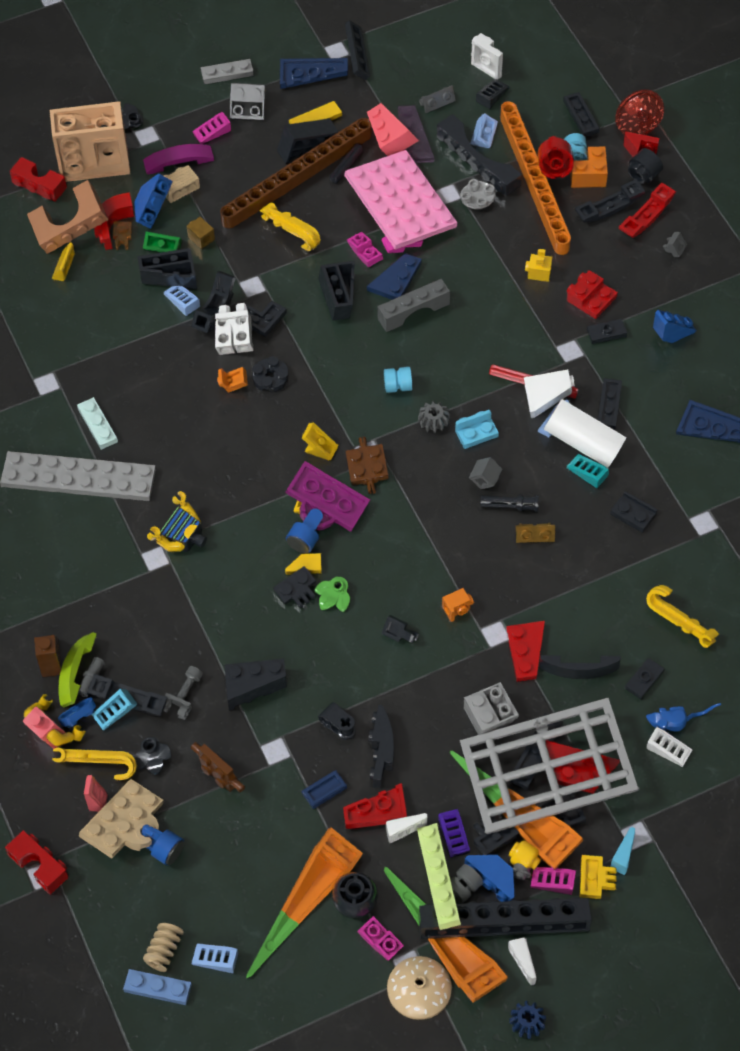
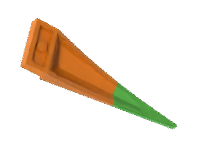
M450 751L454 759L469 775L465 759L454 751ZM476 767L479 780L491 778V776ZM498 784L482 789L495 806L504 804ZM508 788L512 802L524 799ZM533 804L514 811L515 815L519 816L541 808ZM502 813L505 818H508L507 813ZM554 816L514 826L525 841L538 848L539 858L543 859L554 870L583 841V838L569 825Z
M329 828L313 849L246 978L251 977L289 934L334 888L336 881L341 876L349 873L363 853L333 828Z
M385 867L384 872L419 925V906L426 904L390 869ZM465 937L428 939L457 986L465 992L473 1003L507 980L508 977L498 964Z

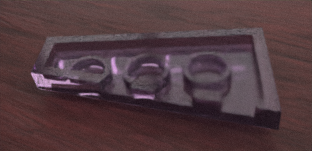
M415 105L398 106V120L419 140L405 150H407L415 163L434 162V156Z

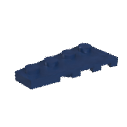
M348 58L280 59V89L348 75Z
M690 400L676 434L740 442V418Z

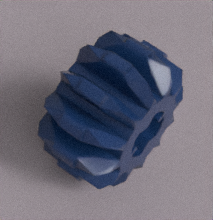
M526 1000L524 1007L518 1003L516 1004L517 1010H511L512 1017L509 1019V1023L514 1025L512 1027L513 1032L519 1031L520 1038L523 1037L524 1033L527 1034L528 1039H531L532 1033L538 1037L540 1035L539 1030L545 1029L543 1022L546 1021V1016L542 1015L544 1009H536V1002L529 1006V1002ZM525 1017H529L531 1022H527Z

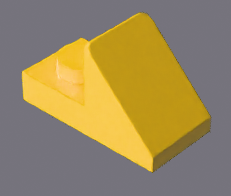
M314 422L308 424L302 436V439L308 444L305 452L331 460L338 444Z

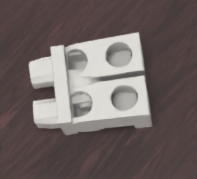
M237 304L235 312H230V307L227 305L219 306V312L215 314V348L219 355L235 353V349L237 353L254 351L251 316L246 304Z

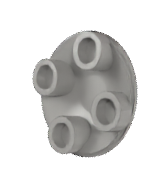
M472 179L462 189L460 194L461 201L465 206L472 209L485 208L495 199L494 186Z

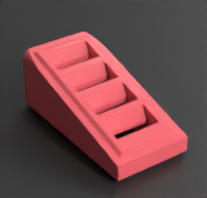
M88 775L84 796L89 811L99 812L106 805L108 794L92 775Z

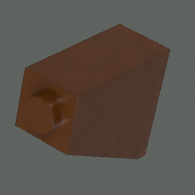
M55 635L35 637V653L42 677L60 675L62 667L59 638Z

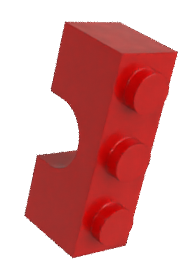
M22 157L10 170L12 183L16 186L24 187L32 193H37L45 199L56 202L67 188L65 176L50 170L45 176L37 177L36 163Z
M23 830L5 847L6 852L21 868L31 861L40 862L39 869L33 875L36 882L51 895L68 879L67 867L61 860L56 861L52 857V852L47 847L42 848L38 844V839L30 833L28 835Z

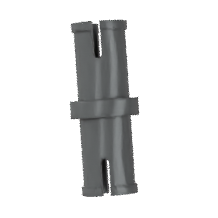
M94 657L88 671L84 672V678L80 683L78 691L79 695L83 697L89 695L87 691L93 675H99L105 665V661L101 658Z

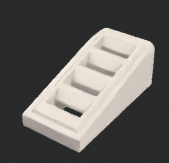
M656 727L650 737L646 748L681 767L684 766L692 752L691 748ZM657 739L661 740L659 744L656 743ZM665 742L668 743V746H667L666 749L663 748ZM674 746V747H676V749H675L674 753L672 754L670 751H671L672 747ZM680 750L683 751L681 758H678L677 755Z
M423 813L387 821L386 832L389 843L417 831V828L426 826L427 814Z
M520 938L509 941L508 948L530 985H535L536 973L526 939Z

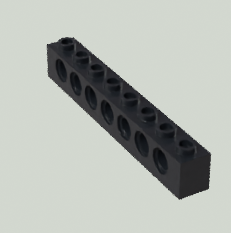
M580 897L572 899L553 898L551 900L532 899L530 901L510 900L508 902L489 901L487 903L468 902L466 904H456L459 918L465 919H460L461 925L443 930L439 928L434 904L419 906L418 914L420 939L590 931L592 921L588 898Z

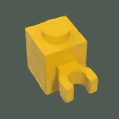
M538 249V255L531 254L530 261H526L525 271L528 272V279L549 282L552 257L545 256L546 250Z

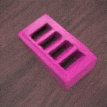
M221 112L195 129L193 134L200 144H204L230 132L231 124L225 114Z
M537 867L535 870L533 869L530 888L572 895L576 870L559 868L554 870L553 868ZM539 874H543L542 883L538 882ZM547 875L551 876L550 883H546ZM555 877H560L559 884H554ZM564 878L568 879L567 884H563Z

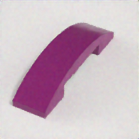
M185 144L160 150L143 159L146 173L149 175L163 172V167L194 160L197 161V164L214 161V157L209 145Z

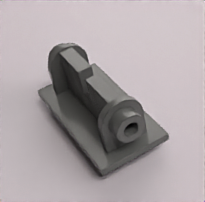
M453 86L444 87L442 90L421 97L419 103L421 106L424 105L425 113L456 101Z

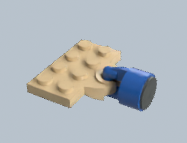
M132 779L79 832L80 838L110 858H113L125 845L137 851L146 847L151 851L152 857L167 866L171 865L179 857L184 847V839L167 829L162 833L158 830L159 824L153 815L163 805V799Z

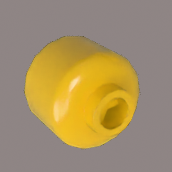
M527 841L516 842L508 855L511 857V864L520 863L526 868L534 870L541 861L538 858V848Z

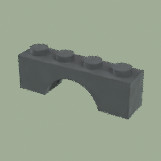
M439 279L379 305L378 320L385 331L388 332L403 325L405 319L418 309L431 308L433 311L449 305L450 291L443 280Z

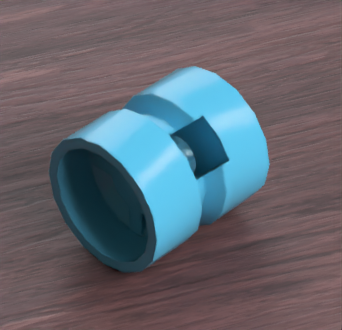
M579 133L566 136L564 140L572 147L574 161L587 160L585 136Z
M400 367L398 371L394 368L384 369L386 393L397 392L398 389L401 391H412L410 367Z

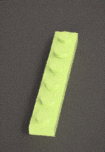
M436 823L417 828L439 928L443 930L461 925L438 825Z

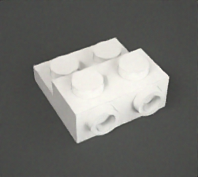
M480 33L472 40L471 64L498 80L502 77L503 53L494 48V41L491 38Z

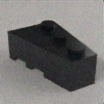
M191 248L137 256L142 284L171 287L183 286L184 288L197 289Z
M355 261L326 264L320 267L318 280L332 321L350 318L353 306Z
M284 658L224 665L229 711L245 702L246 704L252 702V699L262 695L267 696L287 687Z

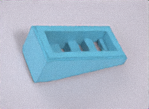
M119 689L92 716L102 730H105L133 709L137 703L126 689ZM114 703H117L121 709L118 710ZM109 707H110V709H111V710L113 711V713H114L113 716H112V714H111V713L109 712V710H108ZM101 713H104L106 715V717L108 718L107 721L103 718Z
M633 827L629 828L610 866L616 868L617 872L623 875L627 872L635 836V828Z

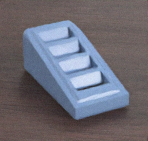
M172 286L164 292V295L185 316L200 307L199 299L183 286Z
M197 944L192 965L234 973L238 949ZM201 951H205L203 960H199ZM211 952L213 953L212 960L208 961L209 953ZM221 954L220 961L216 962L217 955ZM225 956H229L227 963H224Z

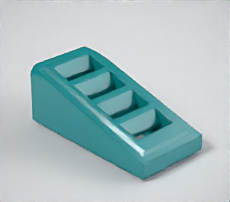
M580 454L567 465V469L595 488H598L609 474L608 468ZM580 461L581 464L576 467L575 464Z

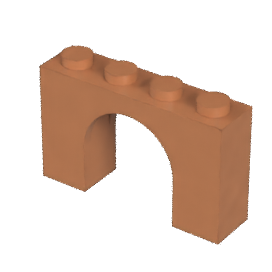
M88 180L73 188L79 203V209L76 216L67 224L54 225L50 214L43 206L27 214L38 243L47 254L108 220L98 194Z

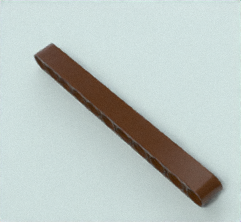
M368 118L358 119L223 206L220 210L222 226L228 229L237 226L269 203L274 202L348 154L355 144L361 145L368 141L372 136L370 120Z

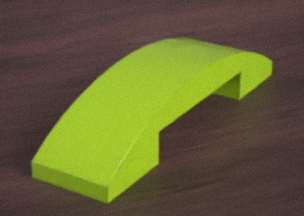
M94 632L80 638L71 647L63 662L59 677V700L62 707L75 703L80 685L74 683L82 655L92 650L96 637Z

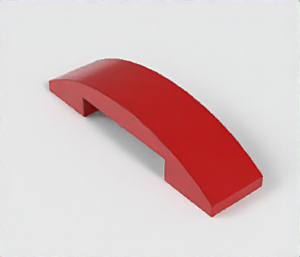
M661 183L651 193V198L632 217L629 216L619 226V229L632 238L636 237L658 218L670 203L676 191Z

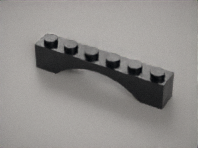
M453 114L437 124L438 139L446 143L463 161L471 165L473 170L480 173L498 192L507 196L521 186L522 174L510 164L493 161L477 152L466 137L464 124Z

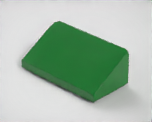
M146 232L143 249L161 253L179 250L182 239Z

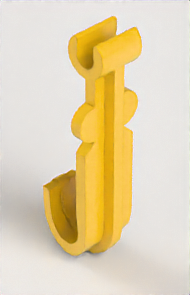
M269 203L260 210V212L264 213L261 217L265 221L272 219L274 226H282V229L305 241L301 246L303 249L310 251L319 245L321 239L318 231L300 219L291 217L290 212H279L273 203Z
M659 585L650 590L646 599L648 606L653 611L676 626L682 627V631L685 633H691L699 638L700 644L705 648L710 647L716 642L714 638L719 633L715 629H705L698 620L690 619L688 615L661 599L659 594L664 597L669 596L673 591L672 589Z
M53 749L54 752H61L62 754L60 758L52 759L59 763L87 762L128 765V772L114 775L115 780L129 779L136 772V760L127 752Z

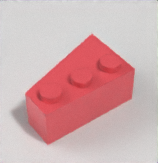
M382 103L367 112L379 147L387 156L404 151L419 141Z

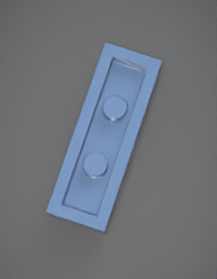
M129 969L123 990L126 993L186 1005L192 984L188 981Z

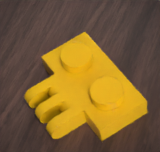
M582 855L580 897L601 899L602 889L616 890L615 883H608L616 882V876L608 874H616L617 869L614 867H603V857Z

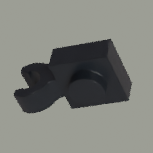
M392 615L388 616L381 633L397 642L404 638L413 643L414 640L417 641L419 636L418 632L406 629L407 622Z

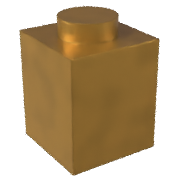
M201 217L187 225L188 237L201 249L215 240L214 229Z

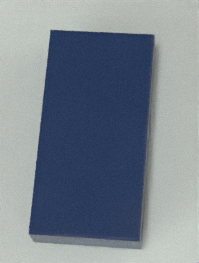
M335 770L302 790V795L312 809H315L347 789V785Z

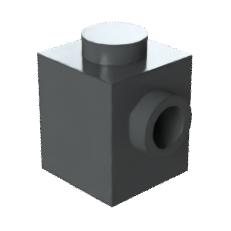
M491 457L477 460L469 478L480 489L494 487L499 479L502 468Z

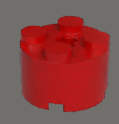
M552 136L540 145L538 149V162L542 174L548 178L556 179L555 177L563 178L572 171L574 166L573 151L571 145L566 140Z

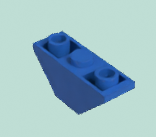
M157 174L141 186L134 202L136 222L149 229L152 228L173 183L172 180Z
M661 310L655 312L653 328L663 341L674 343L697 331L693 326V321L687 316L683 317L679 314H672Z
M468 855L465 858V864L472 867L482 878V886L487 890L491 889L500 902L514 900L513 868L498 855Z

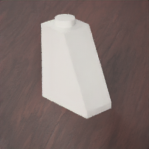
M568 370L524 377L531 418H535L572 393L571 387L575 386L573 375L569 376Z

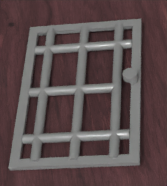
M609 698L460 740L486 834L639 791ZM600 709L604 710V715L589 719V712ZM580 715V722L548 731V724ZM608 722L614 742L598 746L592 726ZM536 728L537 734L497 746L494 744L496 739ZM582 729L585 730L590 749L557 759H550L545 740ZM486 743L487 749L471 752L470 747ZM537 743L543 763L503 774L498 757L499 753ZM617 750L623 770L607 774L601 754ZM490 756L495 776L479 780L474 761ZM590 757L594 758L599 777L559 788L553 768ZM546 771L552 791L514 802L511 801L506 784L507 781ZM626 778L628 784L616 788L611 787L610 782ZM498 784L504 804L488 809L482 789ZM602 785L604 790L564 802L562 796ZM551 799L555 800L556 805L519 816L515 815L514 810ZM507 813L508 819L492 823L490 817Z

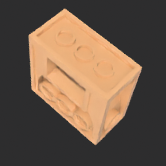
M120 102L50 110L52 138L59 172L65 176L66 182L130 174L128 148ZM107 153H113V154L110 155V156L104 155V154H107Z

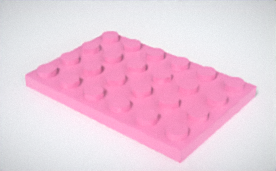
M407 150L345 171L346 179L395 250L457 227V221Z

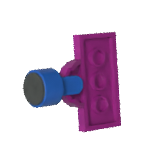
M304 461L285 492L301 502L299 510L303 523H294L286 536L288 545L297 552L310 553L319 539V535L315 530L329 528L334 522L351 532L370 499Z

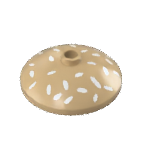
M422 956L411 957L401 961L392 970L387 984L388 997L392 1006L403 1016L416 1020L429 1019L438 1015L447 1006L452 991L450 976L446 969L437 961ZM421 980L423 984L417 985L416 981Z

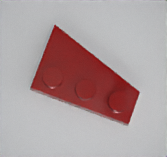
M545 621L506 626L517 682L537 678Z
M402 783L387 792L385 790L379 792L375 797L370 799L364 798L343 807L346 829L385 825L387 821L407 817Z

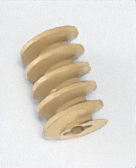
M160 923L157 926L158 931H155L154 938L151 939V946L147 948V953L144 954L143 959L153 969L166 972L167 969L163 964H170L166 957H173L174 954L170 949H177L173 941L180 942L181 939L177 934L183 935L184 931L175 925Z

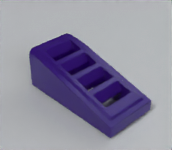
M458 809L440 813L438 821L450 857L470 852ZM458 827V829L447 831L449 828ZM460 835V837L451 840L449 838L452 836ZM463 843L462 846L452 848L454 844Z

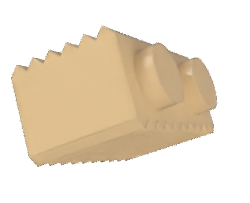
M189 165L178 168L170 175H164V177L173 181L166 196L170 203L200 188L199 178Z

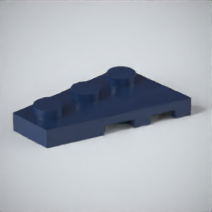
M405 253L367 286V291L391 300L404 295L422 264V259Z

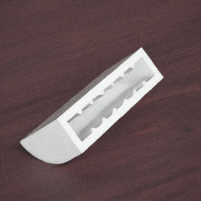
M561 399L544 427L545 431L607 468L626 439L625 436Z

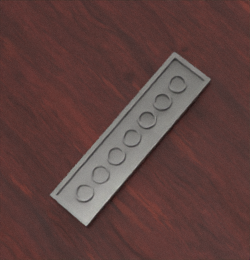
M8 451L0 484L1 487L150 501L156 466Z

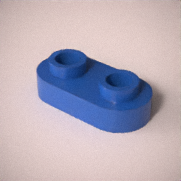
M92 698L84 699L63 712L58 717V721L62 727L67 726V728H70L77 724V720L83 716L91 715L95 711L96 704Z

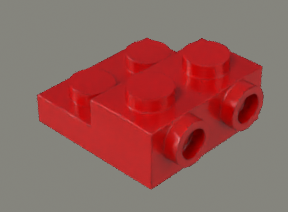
M590 270L586 274L584 272L581 273L578 277V282L575 285L572 283L567 289V301L594 319H597L618 295V292L603 283V278Z

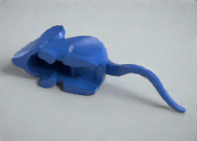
M721 703L715 704L705 711L691 713L688 716L683 707H671L669 710L660 708V713L648 714L646 718L653 727H658L665 732L667 730L681 731L690 719L708 713L713 708L720 706Z

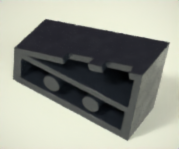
M330 118L287 124L284 126L277 151L285 164L291 163V159L306 154L337 134L338 130Z

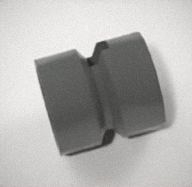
M463 864L456 871V877L452 876L450 878L455 901L459 904H464L471 897V892H475L483 884L480 875L467 864Z

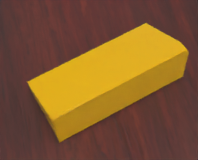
M69 243L62 251L52 279L59 281L66 279L75 256L72 243Z

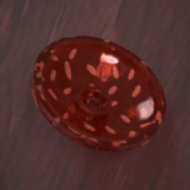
M639 90L631 93L620 103L616 111L615 121L618 129L624 135L625 132L641 135L650 133L663 118L664 102L652 90Z

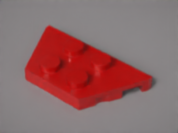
M545 740L551 760L584 751ZM601 755L606 772L610 774L616 769L620 760ZM593 757L553 768L558 785L569 786L599 777ZM600 785L582 791L594 794Z

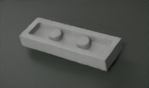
M250 59L201 67L204 84L254 76Z

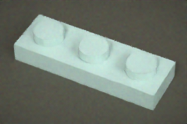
M94 397L77 405L80 414L100 449L118 442L116 435Z

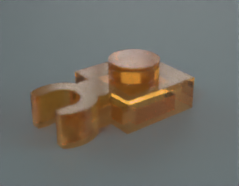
M114 222L113 239L115 240V248L118 250L119 245L124 244L125 250H128V240L132 238V222Z

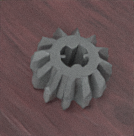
M432 401L431 405L425 403L424 407L420 408L418 420L421 428L426 427L427 432L433 430L435 433L437 429L443 431L444 426L447 427L449 424L450 413L447 406H442L441 402L435 404Z

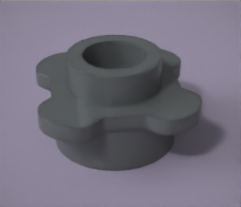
M520 863L514 864V878L519 880L530 878V868H526Z

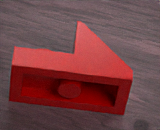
M625 132L624 147L632 157L642 148H647L657 155L660 138Z

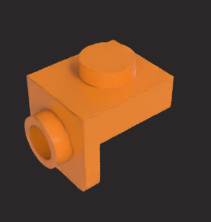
M243 367L228 373L222 368L218 370V384L228 393L248 385L247 372Z

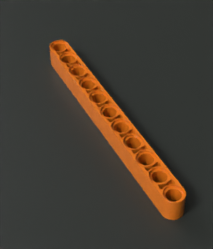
M504 102L501 105L500 116L502 125L553 249L557 254L565 255L570 250L571 236L547 178L540 170L538 157L519 111L513 102Z

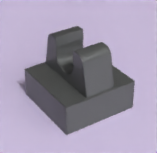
M674 232L672 237L667 238L668 243L663 245L666 252L672 253L673 257H680L687 244L681 232Z

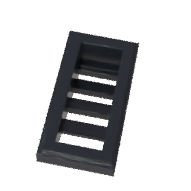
M494 79L476 94V102L491 109L509 89V86Z

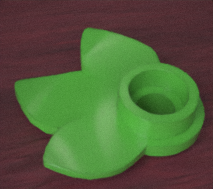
M335 577L331 581H322L316 586L314 592L321 595L319 599L321 610H327L336 605L341 612H344L349 606L350 596L347 593L348 582L345 578ZM337 583L342 584V586L339 589L335 588V585Z

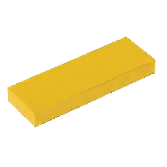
M332 101L290 119L289 124L329 118L332 121L341 117L342 111L335 101Z

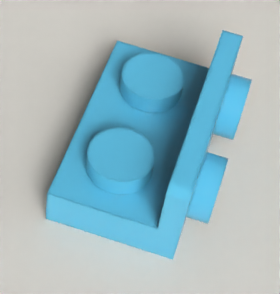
M490 410L480 411L473 416L463 417L456 421L455 432L464 449L499 437V432L491 419Z

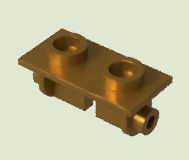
M519 523V525H516V543L555 542V525L550 523L537 525Z

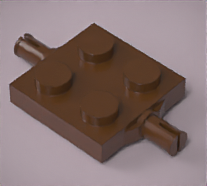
M362 437L358 439L360 447L346 451L351 485H367L368 494H372L371 488L373 494H375L374 483L389 479L383 445L367 446L366 437H363V442Z
M197 742L193 743L191 749L199 755L201 769L206 775L209 776L211 774L215 778V782L222 789L225 787L229 792L234 788L239 793L245 789V785L234 775L233 769L207 745L203 744L200 746Z

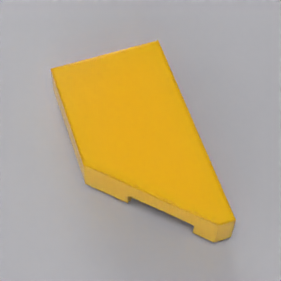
M321 553L301 554L285 569L286 575L295 573L303 566L311 574H320Z

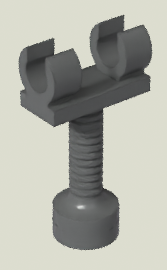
M189 666L185 673L187 679L177 697L168 693L165 694V697L168 699L163 711L168 712L172 704L180 707L177 713L179 715L178 718L186 720L192 709L191 703L184 699L195 681L198 682L203 675L201 670L193 666Z

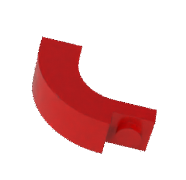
M130 192L113 196L102 203L108 220L94 227L95 237H99L100 244L104 243L105 250L112 249L109 234L111 226L118 220L134 217Z

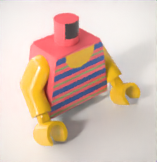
M43 694L38 702L24 711L25 718L23 722L53 749L73 740L81 741L86 732L80 731L81 726L76 725L72 733H66L42 711L47 710L53 700L47 701L45 699L47 697L46 694Z

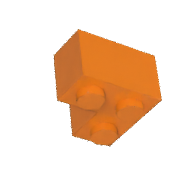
M605 146L588 147L587 160L574 161L573 169L570 172L571 188L606 187L608 172Z

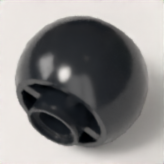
M350 872L341 876L336 881L332 892V899L336 909L342 915L349 918H361L368 915L376 906L378 890L374 881L369 876L360 872ZM359 889L360 892L352 894L350 890Z

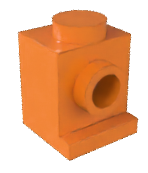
M464 588L442 597V608L451 622L455 620V616L467 613L470 610V605L474 604L472 596L469 593L467 594Z

